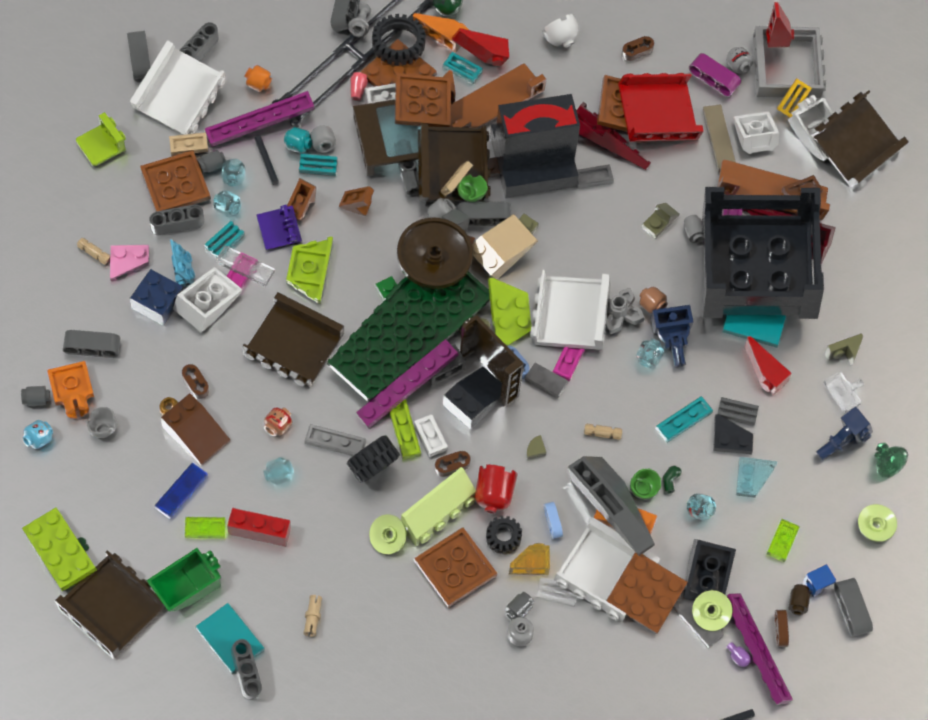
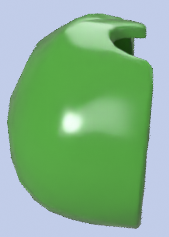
M469 174L459 182L457 189L461 198L468 202H476L484 197L488 186L482 176L472 177Z
M650 468L639 470L630 481L631 492L635 497L642 500L651 499L661 489L660 476Z

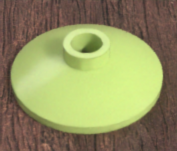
M873 504L865 507L859 514L858 527L861 533L869 540L882 542L890 539L896 532L897 519L894 513L886 506ZM877 523L879 528L874 527L873 524Z
M390 514L382 515L375 519L369 532L371 544L382 554H393L399 551L406 541V528L401 519ZM390 531L393 532L392 538L389 537Z
M714 590L705 591L695 599L692 606V615L695 622L701 628L716 631L725 627L730 621L732 605L723 593ZM710 606L714 607V612L712 614L708 613V608Z

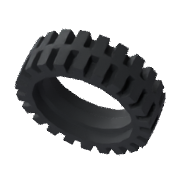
M391 14L388 15V19L383 17L373 28V51L378 58L381 57V61L385 62L387 60V64L391 65L394 62V65L399 66V62H401L403 66L406 65V61L411 64L413 59L415 61L419 59V56L423 54L425 49V30L417 19L413 20L412 16L407 18L405 14L402 17H399V14H395V17H393ZM402 29L412 33L416 37V43L405 50H394L385 46L381 42V38L386 32Z

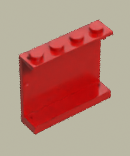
M628 73L622 76L618 87L630 142L698 140L704 132L703 125H696L687 85L692 77L691 74L644 73L642 75H634Z

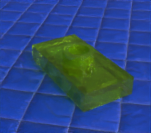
M185 517V538H225L226 519L225 517Z
M781 519L767 555L785 562L800 526Z

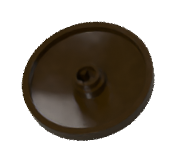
M436 217L420 219L409 225L403 231L398 241L397 261L401 271L409 280L425 288L441 289L458 283L468 273L472 263L473 247L470 238L460 226L447 219Z

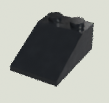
M482 366L457 382L443 396V405L471 430L500 403L502 383Z
M694 539L689 557L686 576L687 584L684 589L683 598L695 601L701 593L710 590L719 591L725 595L736 549Z

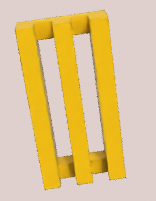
M796 78L778 105L777 110L788 117H792V112L799 108L798 105H795L791 113L788 111L802 89L806 88L797 104L806 99L812 88ZM800 84L799 88L791 98L786 108L783 109L784 105L788 101L789 97L791 96L797 85Z

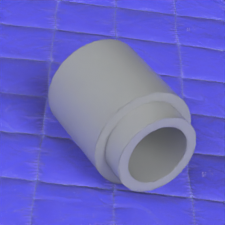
M697 215L686 217L684 219V228L689 241L701 243L704 241L701 218Z

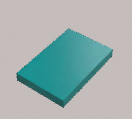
M727 315L722 332L744 339L751 336L758 343L777 348L786 315Z
M229 603L195 626L196 630L231 674L236 672L231 655V647L237 640L244 639L250 643L254 658L265 650ZM237 645L236 652L238 654H245L246 648L243 645Z

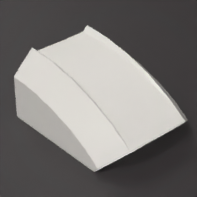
M769 112L733 117L741 146L748 154L767 150L772 151L779 144V131Z

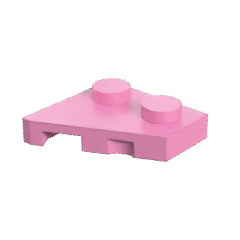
M149 245L111 246V281L117 280V277L125 273L128 275L136 269L149 265Z

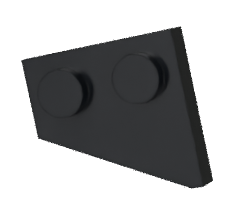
M715 414L713 451L752 455L753 433L719 414Z

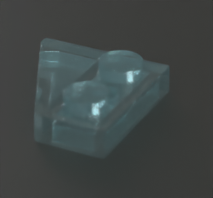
M740 457L736 495L756 498L775 469L777 461Z

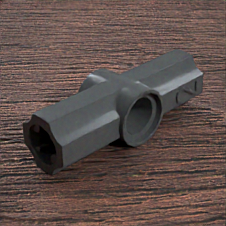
M402 140L394 144L396 156L413 153L410 141ZM416 160L398 163L406 194L411 196L418 195L419 180Z

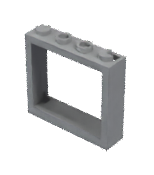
M755 26L753 48L756 96L784 97L791 85L766 84L764 41H767L766 31L768 26ZM791 27V29H794V40L791 41H807L812 43L815 85H808L812 89L806 98L815 95L816 98H821L823 91H826V80H823L825 65H822L824 50H821L823 37L820 35L819 27ZM797 85L790 97H793L800 85ZM806 88L802 89L798 98H801Z

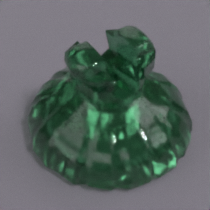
M884 442L877 445L875 450L879 452H876L874 455L877 459V473L881 477L887 478L899 473L907 463L909 456L907 450L899 446L889 448L888 444Z

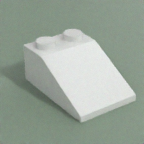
M214 267L177 295L173 310L202 332L219 318L242 293L243 289Z

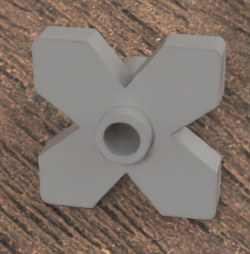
M631 288L624 289L619 292V295L609 299L607 311L609 317L606 320V327L610 334L621 331L624 321L636 325L645 320L641 309L631 306L635 301Z

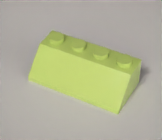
M462 467L401 515V521L406 528V536L415 546L428 541L433 532L443 529L449 519H455L464 507L468 508L475 502L476 490Z

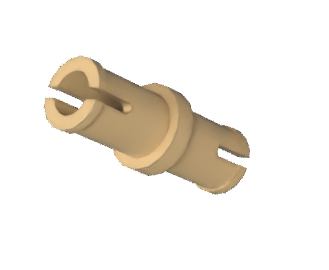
M310 595L308 611L305 612L306 623L303 634L308 636V633H310L309 637H315L317 624L321 619L320 607L322 597L318 595L316 599V595Z

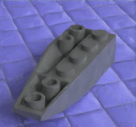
M583 456L568 466L571 481L638 556L655 546L624 480L603 457Z

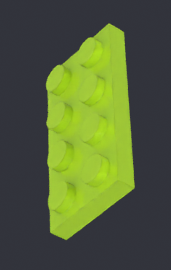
M57 507L22 527L62 592L97 571Z

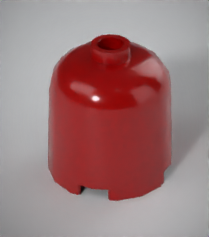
M486 464V468L480 466L475 492L477 504L490 514H496L497 511L507 509L512 502L518 473L514 470L511 473L507 472L505 467Z

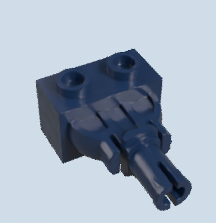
M683 305L653 310L650 316L653 333L658 334L660 340L665 343L666 350L670 348L672 351L674 367H679V365L681 367L685 366L683 346H688L687 338L694 323L691 306Z
M856 406L841 417L843 428L834 437L831 435L829 442L816 451L822 460H825L835 451H843L842 447L853 440L858 444L861 441L864 443L871 438V433H873L871 424Z

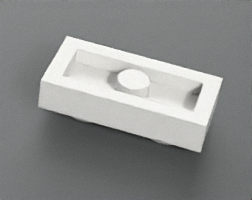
M432 414L414 421V425L430 457L448 450V446Z

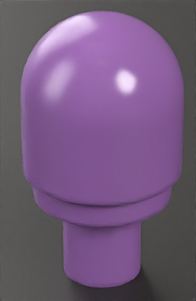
M733 642L727 645L726 648L731 652V659L739 667H747L750 664L751 656L741 646L736 647Z

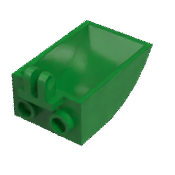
M195 548L146 581L169 612L176 611L198 602L221 587V575L217 571L221 566L211 550L202 554L198 548Z

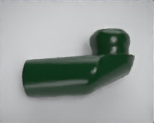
M671 466L663 475L662 479L666 494L675 492L673 480L681 476L682 470L680 467Z

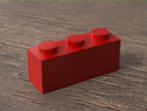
M232 508L227 529L228 535L286 547L291 531V522L287 519Z

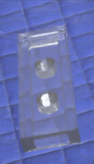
M226 245L216 258L217 264L265 287L275 273L274 268Z

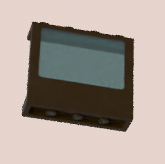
M395 99L353 106V118L367 176L374 175V167L418 160L417 128L419 126L395 124Z

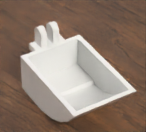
M812 95L797 104L799 108L792 112L793 116L788 119V122L803 145L814 156L824 161L828 158L811 135L816 132L814 129L822 122L826 124L829 121L827 118L833 114V111L825 98L817 101L815 95Z

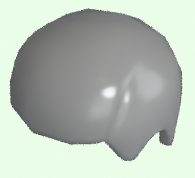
M99 407L91 412V418L87 420V427L91 435L97 438H107L116 430L117 420L113 410L108 407Z

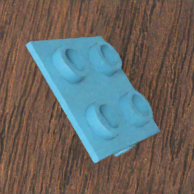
M171 239L173 253L171 258L176 283L185 287L187 283H194L195 273L191 267L192 256L180 244Z

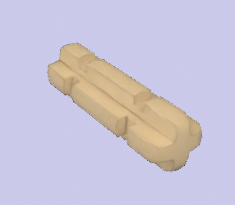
M81 238L77 242L78 248L86 250L87 254L96 260L99 259V262L106 265L110 261L109 254L102 252L103 250L91 242L88 243V240L85 238Z
M587 423L585 424L584 434L591 436L595 434L598 437H613V439L620 440L622 429L616 427L612 429V427L602 425L593 426V424Z

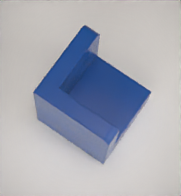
M826 564L807 573L803 582L809 587L812 597H815L821 593L823 588L834 584L836 578Z

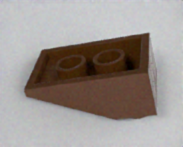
M190 393L161 417L162 427L201 466L231 441L204 406Z

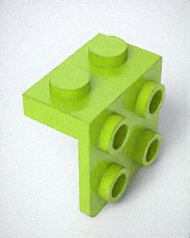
M105 112L98 115L99 126L76 138V143L92 166H97L126 150L124 143L126 140L125 135L121 130L118 131L116 129L115 121L112 117L109 118Z

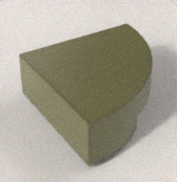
M541 435L536 436L530 441L527 447V459L546 455Z

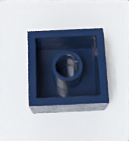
M150 269L130 297L131 308L164 326L174 312L173 307L176 297L183 291V286Z

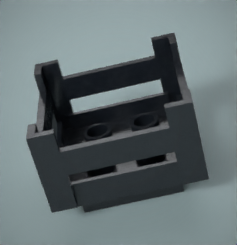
M705 187L702 212V234H704L703 318H722L723 315H799V319H818L824 292V275L821 269L820 188H801L800 195H724V187ZM722 209L797 210L796 216L722 215ZM811 235H812V239H813L814 284H813V277H812Z

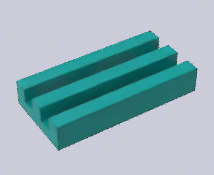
M451 52L442 66L445 70L453 71V74L471 84L475 83V80L478 79L479 74L483 71V68L454 52Z
M301 154L299 173L336 176L338 157Z
M230 221L207 241L204 246L216 258H220L245 234L243 230H240L237 225L235 226ZM235 232L237 233V234H236L231 240H229L221 249H219L217 252L215 251V250L218 249L222 244H224Z

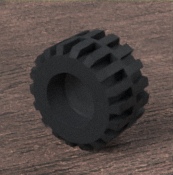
M383 435L352 456L346 464L358 481L363 483L396 461L400 453L387 435Z

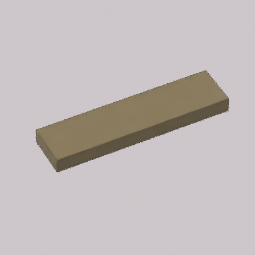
M721 104L703 107V114L718 172H720L721 163L724 159L736 162Z

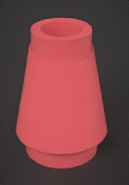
M355 72L350 77L351 99L361 101L368 79L366 74Z

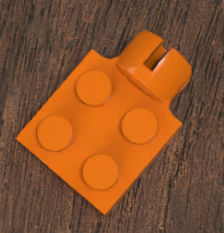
M82 361L47 370L55 405H63L66 415L71 419H77L75 410L80 411L81 417L87 415L89 412L87 400L94 397L86 362Z

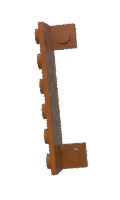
M525 63L452 103L450 127L480 128L497 118L498 105L527 101L545 91L546 78L543 74L536 77Z
M724 159L721 163L717 187H724V194L784 195L781 191L782 188L799 181V179ZM821 186L823 191L821 192L820 220L824 219L830 209V204L826 203L828 188L825 186ZM785 210L797 214V210Z

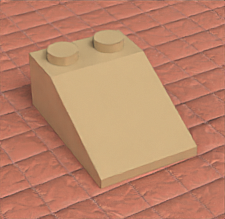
M513 214L480 236L472 244L473 256L492 277L498 280L538 240Z

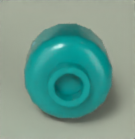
M293 127L286 132L284 143L287 149L304 153L307 149L311 148L312 139L309 131Z

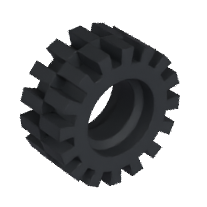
M502 515L499 519L495 517L493 522L490 521L486 531V542L488 545L490 544L491 550L494 548L496 553L502 551L501 554H505L508 551L509 554L520 545L522 528H520L519 522L516 523V519L510 520V516L503 518ZM500 529H507L511 532L512 537L508 541H501L497 538L496 533Z

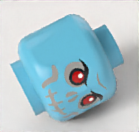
M37 420L24 428L23 441L28 447L40 449L52 440L53 430L46 421Z

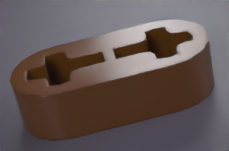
M644 36L624 44L622 57L632 61L652 53L654 40L649 36Z
M188 364L184 366L182 378L194 397L198 399L205 398L209 393V386L196 365ZM190 371L191 373H194L195 379H192L190 375H187V372ZM198 383L204 391L197 390L196 384Z
M458 451L438 458L435 462L436 474L445 477L452 475L461 467L464 470L468 469L471 461L470 455L466 451ZM460 457L465 460V464L458 462ZM441 463H443L444 466H447L446 470L440 468Z
M775 610L774 622L777 647H788L787 611Z

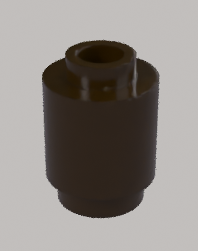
M796 584L791 589L788 609L794 615L800 616L808 612L811 596L808 586Z

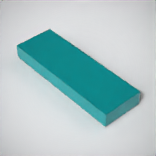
M700 396L656 425L655 429L668 443L712 414L713 409Z

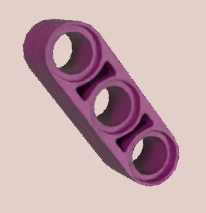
M700 53L689 65V71L694 76L725 96H731L741 84V79L738 75L704 53Z

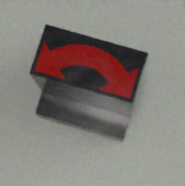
M572 94L498 105L496 124H491L490 138L494 155L497 158L505 198L577 187L579 175L575 163L580 123Z

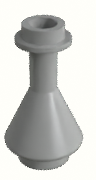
M368 4L359 5L357 11L359 16L352 19L348 24L349 30L354 36H364L369 32L370 27L366 17L371 14V8Z

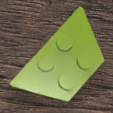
M331 236L327 237V240L320 242L315 240L307 244L293 246L286 283L318 304H321L333 244V237Z
M489 278L488 285L493 332L508 346L531 331L528 293L495 278Z

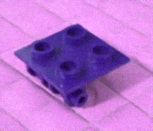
M282 205L280 209L256 214L266 250L302 241L293 206Z

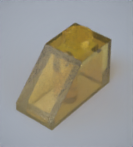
M542 543L529 545L510 563L509 574L549 575L550 546Z

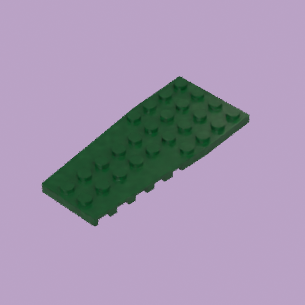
M469 271L458 283L441 289L419 286L405 276L385 297L381 305H378L373 310L369 318H366L361 323L358 330L349 336L347 342L338 348L335 355L328 359L327 365L369 402L445 339L448 340L460 330L466 320L476 315L490 301L489 289Z

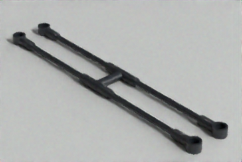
M392 0L368 21L369 27L399 0ZM433 0L422 2L410 16L413 17L414 13H422L427 7L434 5ZM401 29L393 30L381 42L385 44ZM352 34L290 92L285 93L280 99L273 100L272 104L292 97L295 92L331 60L347 49L359 60L313 102L315 107L347 77L356 72L376 54L373 51V47L363 54L352 45L359 38ZM311 111L290 118V125L292 127H299L301 121Z

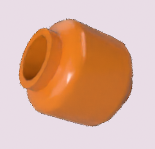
M259 65L254 66L253 69L249 67L244 76L247 78L246 85L257 92L266 91L273 79L270 77V71Z

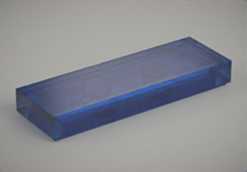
M192 462L154 505L155 509L171 519L206 479L208 474Z

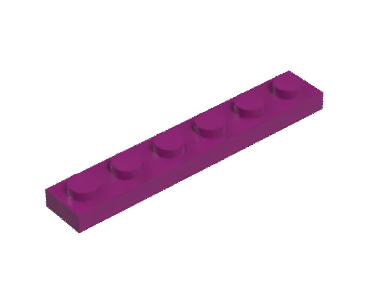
M306 91L207 127L205 132L211 147L312 111L315 107L309 92Z
M445 339L356 412L368 428L372 427L458 357V352Z
M741 593L728 594L727 598L732 605V615L735 619L736 627L744 637V643L749 648L753 661L762 674V680L767 684L771 692V698L776 705L788 704L793 701V698Z

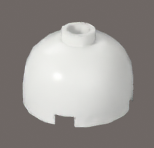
M573 14L566 15L567 19L565 20L559 18L544 28L545 30H542L550 44L558 47L564 46L565 48L574 44L573 40L579 33V25Z

